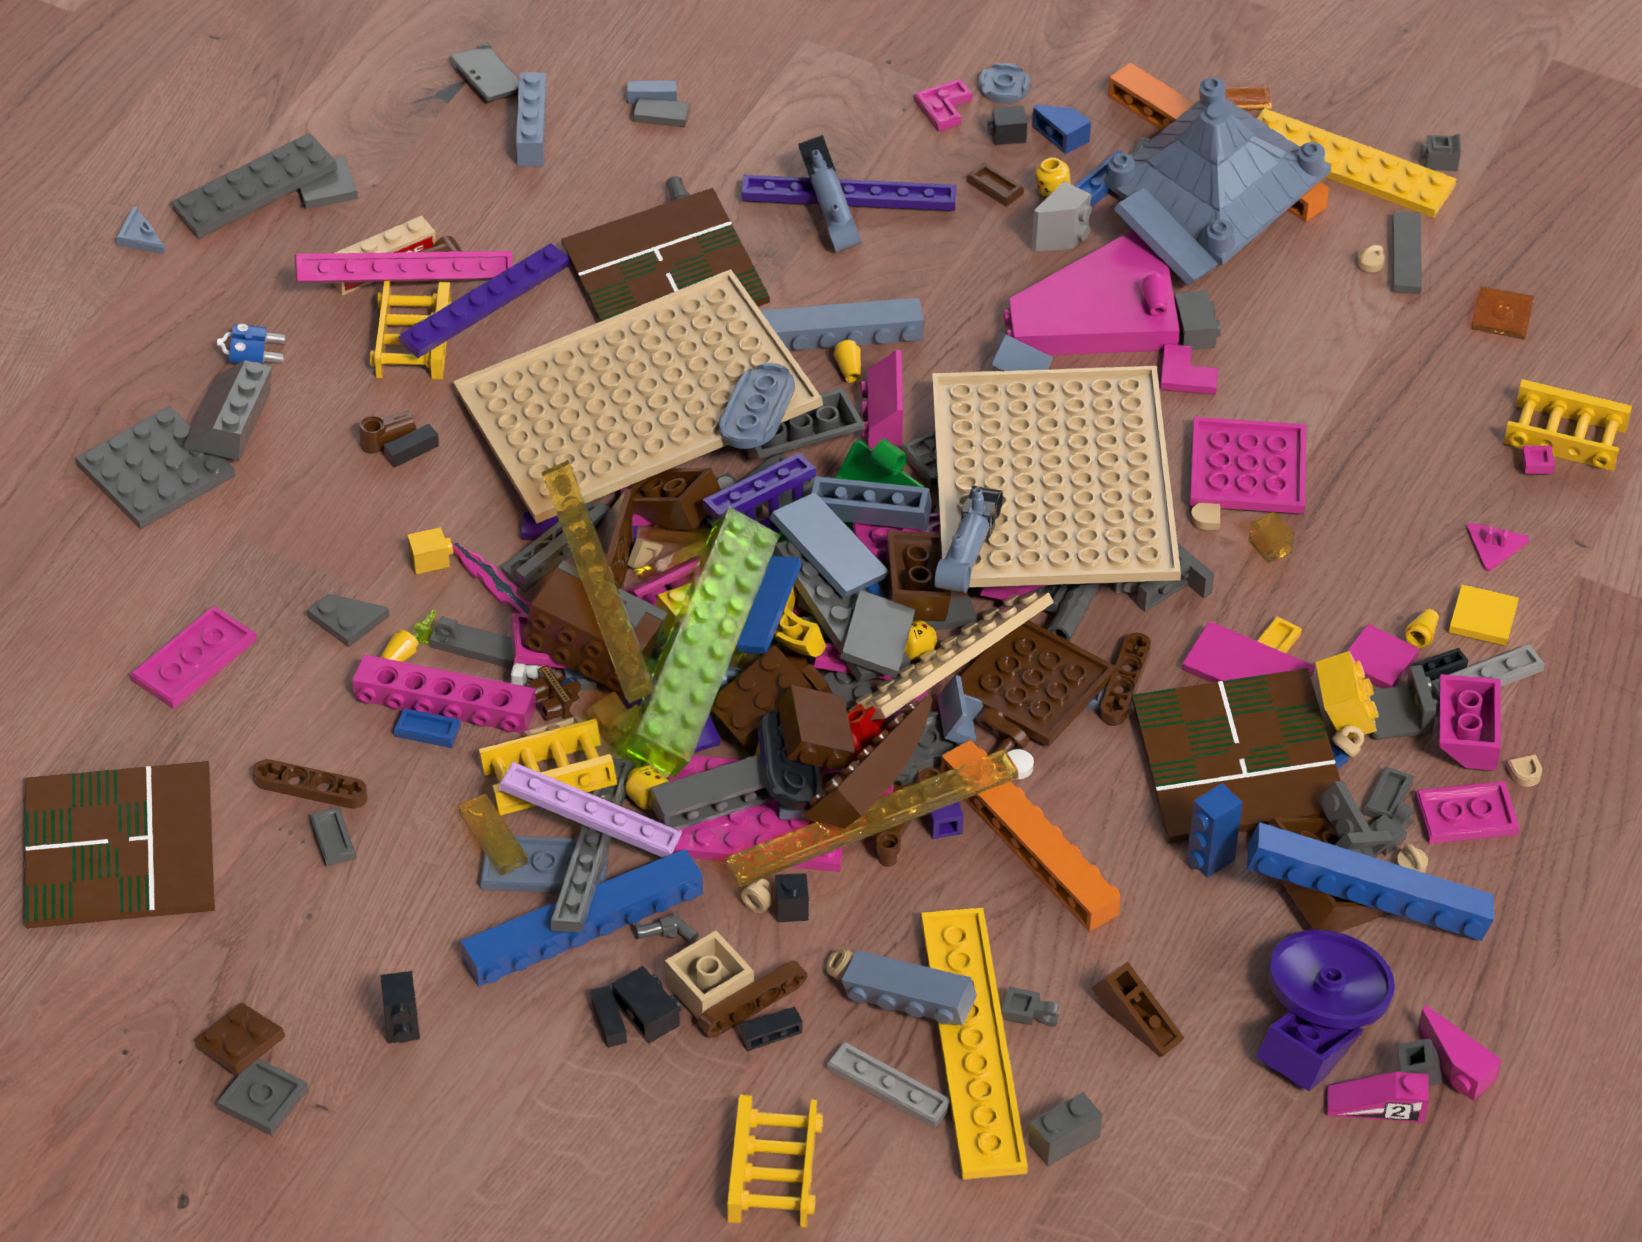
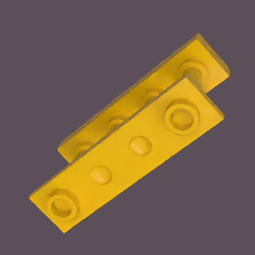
M384 281L383 292H378V308L381 311L376 350H371L370 365L376 369V378H382L384 364L426 365V368H431L432 379H443L447 341L419 358L410 353H385L386 345H401L398 342L400 334H388L389 325L414 326L431 316L390 314L391 306L433 307V310L438 312L452 303L450 282H439L438 293H433V296L391 295L390 281Z
M1522 379L1516 406L1523 409L1518 423L1508 421L1504 444L1522 449L1523 446H1552L1554 457L1611 471L1615 470L1619 448L1612 446L1616 431L1626 433L1632 409L1631 405ZM1534 411L1550 414L1546 430L1529 426ZM1561 417L1578 421L1573 436L1557 433ZM1589 424L1605 428L1601 443L1584 439Z
M596 718L479 749L484 775L487 776L495 773L499 784L492 785L499 816L537 806L499 790L500 784L512 762L585 792L617 785L611 754L599 757L595 748L601 745ZM584 751L587 760L569 764L566 754ZM551 758L555 759L558 768L540 772L537 762Z
M739 1095L728 1196V1222L741 1223L742 1210H749V1207L800 1211V1227L807 1228L808 1215H814L816 1195H810L815 1134L822 1133L823 1113H817V1100H811L809 1116L758 1112V1109H752L751 1095ZM757 1125L808 1129L807 1143L756 1139V1136H750L751 1128H757ZM755 1152L805 1156L804 1170L755 1167L753 1163H747L748 1155H754ZM752 1180L803 1183L802 1197L750 1194L749 1190H745V1182L751 1183Z

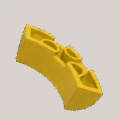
M762 568L761 573L758 577L755 590V597L757 595V592L759 590V587L761 585L767 568ZM793 586L773 637L793 651L817 657L824 652L826 644L818 624L803 620L793 613L794 603L798 596Z

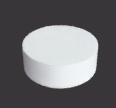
M1011 750L1004 756L1003 770L1010 778H1027L1033 772V757L1025 750Z

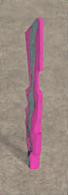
M456 542L452 546L453 552L460 558L462 565L474 578L478 577L486 589L501 604L508 603L519 614L529 615L531 604L516 595L517 585L506 581L503 572L497 571L494 564L484 561L482 555L467 550L461 543Z

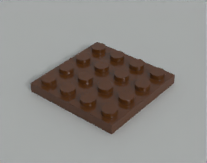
M1028 620L987 648L960 677L965 695L981 700L983 707L989 709L991 707L997 708L1004 714L1005 720L1018 726L1029 737L1049 747L1109 683L1111 676L1117 671V666Z

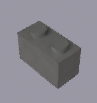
M1207 290L1175 293L1174 301L1181 345L1192 346V350L1215 348L1216 338L1221 335L1220 321L1215 320V303L1209 300Z
M1082 1092L1030 1122L1029 1145L1047 1166H1050L1100 1137L1102 1113Z

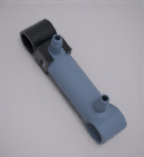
M823 135L798 143L836 252L862 244Z
M972 486L969 497L966 499L961 510L960 525L955 536L952 537V543L945 559H940L935 575L936 588L962 593L967 592L972 569L985 539L991 537L995 527V519H998L1003 504L1002 490Z

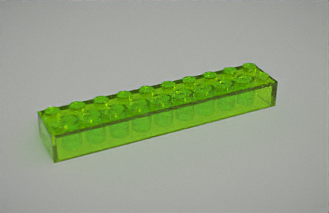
M730 506L715 522L623 746L624 750L673 777H676L689 764L780 536L778 533Z

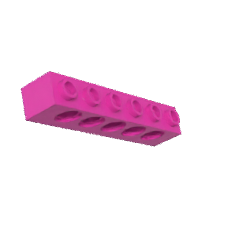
M365 654L353 678L355 700L388 706L394 709L406 708L456 718L463 722L503 729L508 732L522 733L528 730L536 710L535 688Z

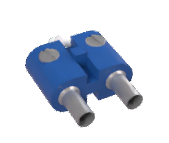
M233 324L232 332H227L223 338L218 339L217 345L222 347V351L225 354L230 355L229 363L239 364L244 360L263 364L264 361L283 363L282 353L265 352L264 349L266 342L285 344V335L267 333V327ZM228 336H232L230 351L222 343L227 340Z

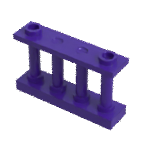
M797 453L703 499L704 509L720 526L721 540L708 546V552L724 567L730 560L731 550L737 545L748 544L756 551L770 544L771 539L780 531L770 519L772 512L780 508L779 494L792 489V502L803 498V483L816 476V467L801 453ZM768 500L769 517L756 523L755 506ZM744 513L745 528L732 534L730 518Z

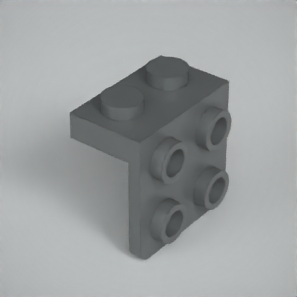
M1422 665L1410 666L1407 686L1373 689L1374 695L1370 696V700L1374 701L1379 718L1375 719L1377 731L1372 732V736L1375 739L1432 734L1435 717L1439 716V705L1437 699L1432 698L1431 679L1425 676Z

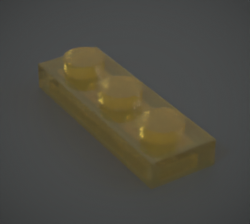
M486 794L458 805L459 814L501 876L528 864L527 854Z

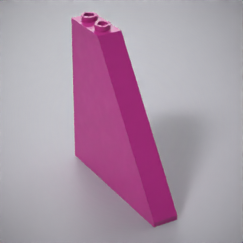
M1134 230L1009 298V309L1004 310V326H1009L1010 328L1006 329V335L1047 355L1164 351L1165 344L1178 345L1180 330L1169 266ZM1150 274L1163 275L1169 284L1167 312L1162 316L1151 315L1141 289L1144 278Z

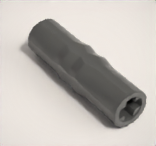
M1101 583L1072 584L1047 630L1070 641L1080 621L1084 618L1085 612L1089 609L1090 603Z

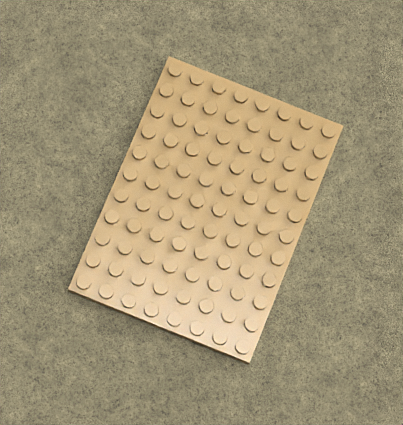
M731 269L453 381L456 392L536 523H540L728 445L721 435V417L741 375L749 369L751 371L757 369V365L763 363L780 364L789 369V373L794 377L795 392L781 423L823 406L822 397Z
M1157 366L932 373L942 559H945L952 543V537L955 536L960 525L961 510L966 499L969 497L972 486L1003 491V504L998 519H995V527L991 537L985 539L972 569L969 587L1174 581L1181 579Z

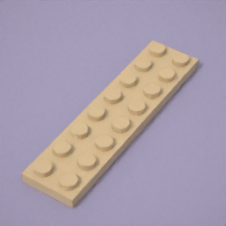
M1032 591L1023 596L1015 593L1003 599L1004 604L1002 606L984 612L982 614L983 619L962 627V633L958 636H951L940 643L942 647L921 655L920 662L902 668L899 671L898 677L880 683L877 686L878 690L873 694L869 693L856 700L857 705L862 704L864 709L871 706L875 707L876 712L871 720L889 717L1053 604L1054 602L1049 592L1036 594L1035 591Z

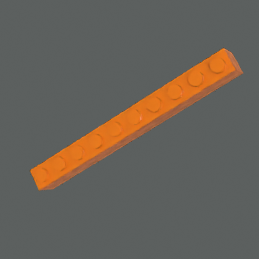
M1131 62L1109 77L1108 97L1161 131L1175 122L1179 116L1195 104ZM1319 182L1287 211L1304 222H1308L1327 208L1329 187Z

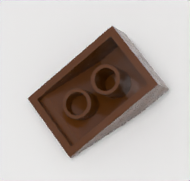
M711 468L668 469L636 482L628 488L632 489L633 513L669 529H684L685 531L697 528L701 520L708 514L704 509L703 499L721 491Z
M887 530L886 568L889 573L886 577V599L916 609L913 617L916 620L946 621L951 600V590L935 587L936 569L940 559H942L941 533Z

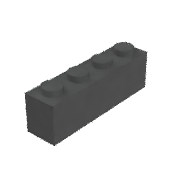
M760 755L747 757L738 762L721 765L712 770L692 774L686 778L662 783L651 788L652 808L659 823L676 830L775 800L764 786Z

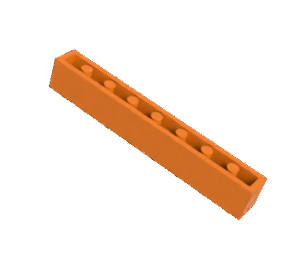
M969 740L941 756L942 777L952 788H955V791L1089 932L1119 915L1121 895L1114 885H1110L1101 876L1099 869L1095 865H1091L1082 856L1081 851L1076 845L1069 843L1058 826L1052 825L1045 818L1042 810L1038 806H1034L1026 798L1023 790L1015 786L1007 778L1004 770L995 766L984 749L978 748Z

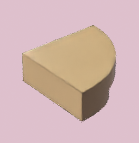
M637 538L627 565L632 568L644 567L645 563L652 557L656 558L659 555L663 545L656 541Z

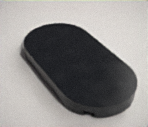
M778 709L771 710L758 724V740L764 786L769 794L780 804L795 810L808 809L812 806L808 801L822 790L819 766L787 759Z

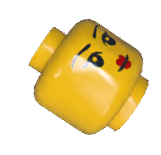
M1057 158L1045 159L1036 168V186L1039 193L1045 197H1049L1064 181L1071 184L1068 165Z
M922 620L912 621L905 647V653L911 661L920 659V656L924 653L934 650L937 644V635L934 628Z
M651 765L637 767L628 774L625 791L639 808L652 810L651 788L662 783H669V781Z

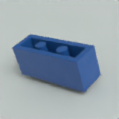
M1223 783L1200 796L1193 803L1187 859L1194 869L1199 870L1207 878L1235 861L1243 802Z

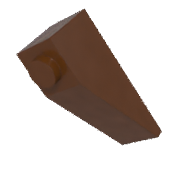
M1129 962L1116 968L1091 987L1109 1014L1160 1058L1185 1039Z

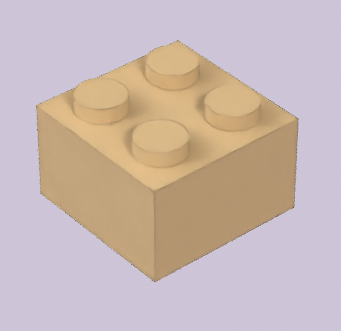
M715 930L665 960V981L668 987L699 1020L707 1009L753 983L754 970Z

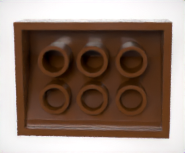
M625 489L599 524L596 536H591L589 545L591 555L590 557H585L583 571L622 590L629 568L627 563L634 547L632 489Z
M1273 817L1269 823L1270 826L1335 845L1340 840L1328 818ZM1278 879L1291 895L1294 904L1299 907L1313 930L1341 932L1392 914Z

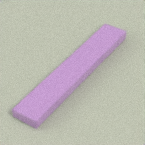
M515 762L511 763L500 784L499 790L663 858L673 854L681 838L682 832Z

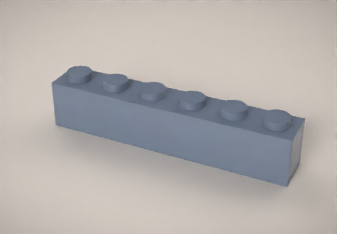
M919 298L760 310L789 351L832 348L845 340H852L856 345L923 340L924 319Z

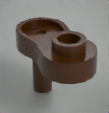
M983 707L975 717L981 727L1003 740L989 758L996 767L999 766L1004 756L1012 748L1023 750L1030 742L1027 734L1018 726L1005 720L1004 714L995 707L990 709Z

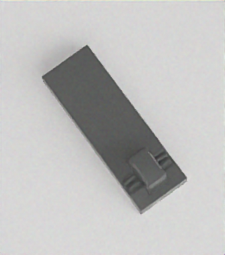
M441 616L429 639L430 647L510 669L514 665L512 637L458 624V620Z

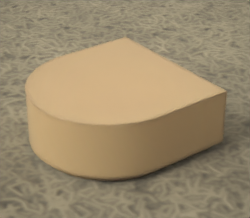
M1196 504L1191 512L1192 524L1202 530L1219 531L1220 504Z
M1536 754L1507 760L1506 768L1516 784L1523 787H1532L1539 783L1542 775V766Z

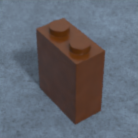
M790 685L777 703L787 759L841 771L855 753L844 697Z

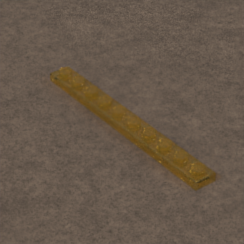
M567 460L541 473L625 698L629 703H632L657 690L571 464Z
M1003 749L880 797L863 816L846 829L816 822L726 857V865L738 887H742L1018 778V769L1006 750Z

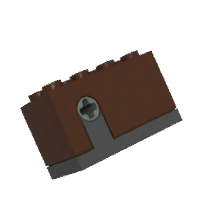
M562 560L531 604L527 618L529 622L524 629L521 643L539 653L548 654L558 663L625 695L628 678L640 675L655 653L668 612Z

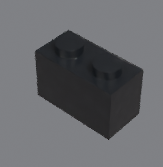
M644 966L612 983V993L618 1009L648 1044L680 1026V1003L674 995H668L663 989L660 979L655 974L651 975Z
M412 971L380 975L388 1043H406L411 1040H419L420 1033Z

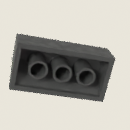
M244 360L217 375L184 443V448L239 460L270 394L272 366Z
M842 387L821 393L823 406L780 423L776 434L767 443L759 447L743 450L749 460L761 459L864 429L865 425Z

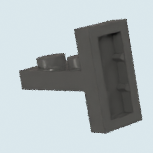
M1177 542L1181 579L1142 582L1138 589L1137 606L1146 612L1187 585L1204 599L1212 594L1214 573Z
M1343 781L1334 782L1317 799L1340 839L1335 846L1376 858L1394 841L1388 830L1371 831Z

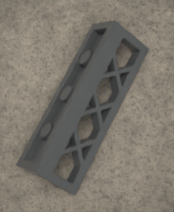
M590 502L576 507L501 567L502 572L524 592H527L556 569L562 560L566 561L586 545L592 535L596 536L599 524L608 514L609 508L602 502L596 507ZM586 511L588 512L586 515H584L581 519L577 521L578 517H580ZM564 531L561 535H559V536L556 538V535H557L559 532ZM539 548H543L537 554H535V551H537ZM521 564V566L518 569H516V572L513 571L515 567Z

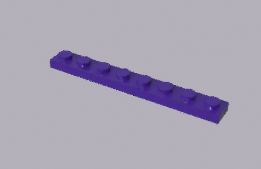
M744 175L742 201L819 204L810 178ZM839 179L848 206L955 211L956 184Z
M550 243L400 334L398 342L419 358L567 268L570 258Z

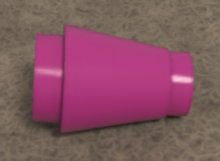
M1161 274L1146 276L1141 285L1150 313L1153 316H1162L1167 312L1169 284Z

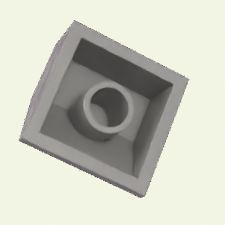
M1064 181L1034 210L1031 250L1034 252L1073 249L1081 241H1085L1090 233L1091 194Z

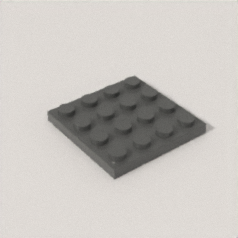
M170 406L76 457L77 466L139 529L148 526L235 477L234 468L223 457L184 448V443L192 427Z

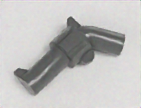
M675 912L673 916L660 918L657 923L643 926L635 923L638 939L660 934L663 937L669 936L674 939L677 937L678 931L687 941L692 943L699 935L690 925L680 919L678 912Z

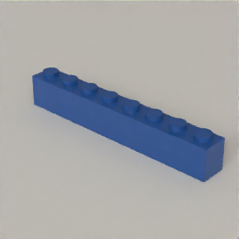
M1260 822L1248 843L1247 869L1480 941L1483 940L1494 921L1493 894Z
M686 849L598 884L582 933L552 931L551 919L557 904L555 902L462 940V960L478 987L496 982L508 974L522 971L532 964L545 959H551L561 952L573 947H580L597 937L609 935L614 930L629 924L638 923L643 918L658 912H664L684 901L695 899L703 894V874Z

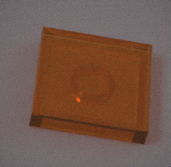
M1480 286L1471 330L1525 340L1534 296Z
M703 539L690 543L636 569L635 572L641 580L659 574L706 551L707 546Z

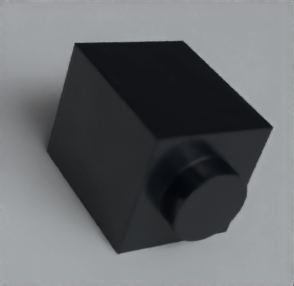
M1024 106L992 108V119H988L987 127L988 134L993 135L995 145L1026 143L1028 123Z
M807 873L776 875L778 922L809 921Z

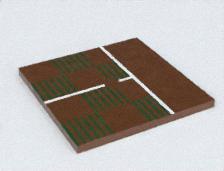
M713 188L562 238L563 247L600 322L730 269L757 307L770 303L769 294Z
M1308 668L1132 695V702L1168 843L1189 840L1194 800L1221 783L1243 802L1239 832L1255 830L1259 822L1269 825L1273 817L1327 818L1317 799L1334 782L1341 780Z
M209 761L25 778V923L27 928L215 911Z

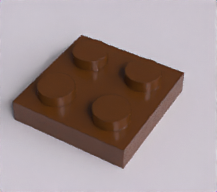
M241 1002L198 1036L194 1042L199 1051L239 1075L281 1041L285 1034L282 1027Z

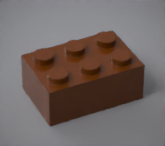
M775 645L709 700L707 705L745 750L753 756L759 742V722L771 710L778 709L777 703L790 685L813 689V687Z

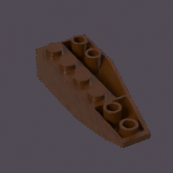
M928 695L920 702L914 699L902 710L905 714L904 716L901 714L896 716L887 725L889 730L884 729L872 740L874 745H868L856 756L858 760L851 762L841 772L843 774L841 777L839 774H836L824 785L827 790L826 792L820 790L808 801L812 806L803 814L806 819L846 829L863 816L895 782L907 765L925 727L932 698Z

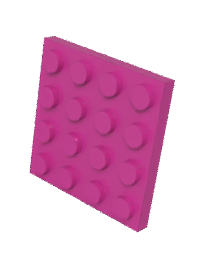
M1194 417L1190 506H1195L1198 503L1220 504V508L1304 514L1306 424Z

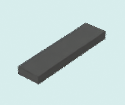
M1394 211L1393 292L1421 294V213Z

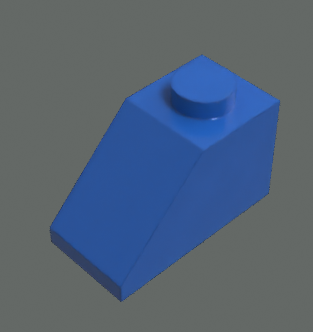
M1035 105L1033 107L1032 127L1065 155L1090 142L1091 121L1075 108Z

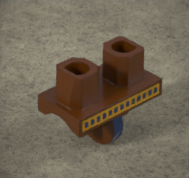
M548 665L539 668L540 677L529 682L528 687L535 688L536 701L546 696L549 698L540 702L541 711L546 720L548 721L560 716L563 719L573 717L569 710L573 704L572 702L579 699L578 693L581 690V684L575 677L566 678L565 676L557 679Z

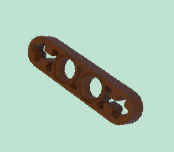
M1131 633L1125 638L1115 665L1117 666V671L1111 676L1101 702L1100 718L1109 726H1118L1125 722L1132 705V695L1136 694L1150 655L1151 646L1150 638L1143 633ZM1136 645L1140 646L1137 655L1133 654V648ZM1124 665H1133L1137 670L1127 672L1122 667ZM1125 686L1129 691L1127 693H1118L1114 688ZM1114 703L1118 704V710L1115 713H1111Z
M271 759L261 760L253 768L255 784L263 790L350 809L360 808L367 802L366 784L358 778ZM293 777H301L304 779V781L298 785H292L288 783L289 779ZM322 783H329L333 786L328 791L317 789L318 785Z
M797 961L787 962L707 1009L699 1018L698 1025L708 1037H717L800 988L807 979V972Z

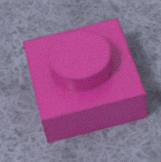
M1523 446L1522 458L1525 474H1553L1555 465L1552 446Z

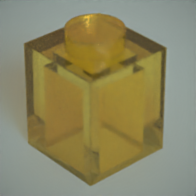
M1274 511L1251 522L1249 542L1267 563H1270L1277 559L1285 558L1292 553L1295 533Z

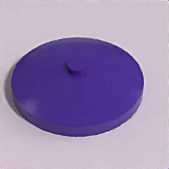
M1307 930L1286 937L1274 949L1268 966L1269 984L1279 1001L1297 1016L1314 1024L1329 1028L1353 1029L1374 1023L1388 1010L1395 991L1393 973L1379 953L1354 937L1334 931Z

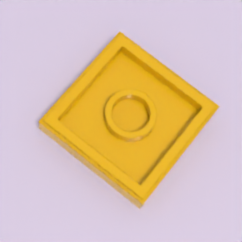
M1461 585L1449 633L1507 646L1519 597Z

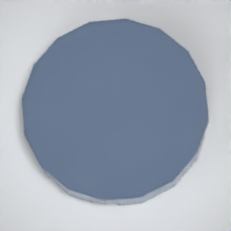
M997 63L988 70L987 68L982 70L979 76V91L992 102L1000 104L1018 102L1025 98L1030 91V76L1028 73H1024L1023 68L1018 65Z

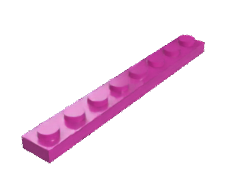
M512 251L296 254L294 256L296 283L491 280L513 266Z

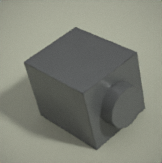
M1430 1038L1398 1044L1401 1072L1428 1074L1429 1086L1442 1084L1439 1054Z

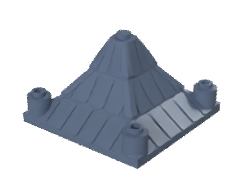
M1210 77L1200 83V100L1179 116L1175 122L1166 127L1158 136L1148 142L1144 148L1140 149L1133 156L1127 153H1118L1109 159V174L1104 177V185L1124 199L1145 188L1223 266L1331 173V165L1325 162V149L1321 144L1308 142L1300 147L1291 140L1286 139L1283 135L1269 128L1268 125L1226 98L1225 82L1217 77Z

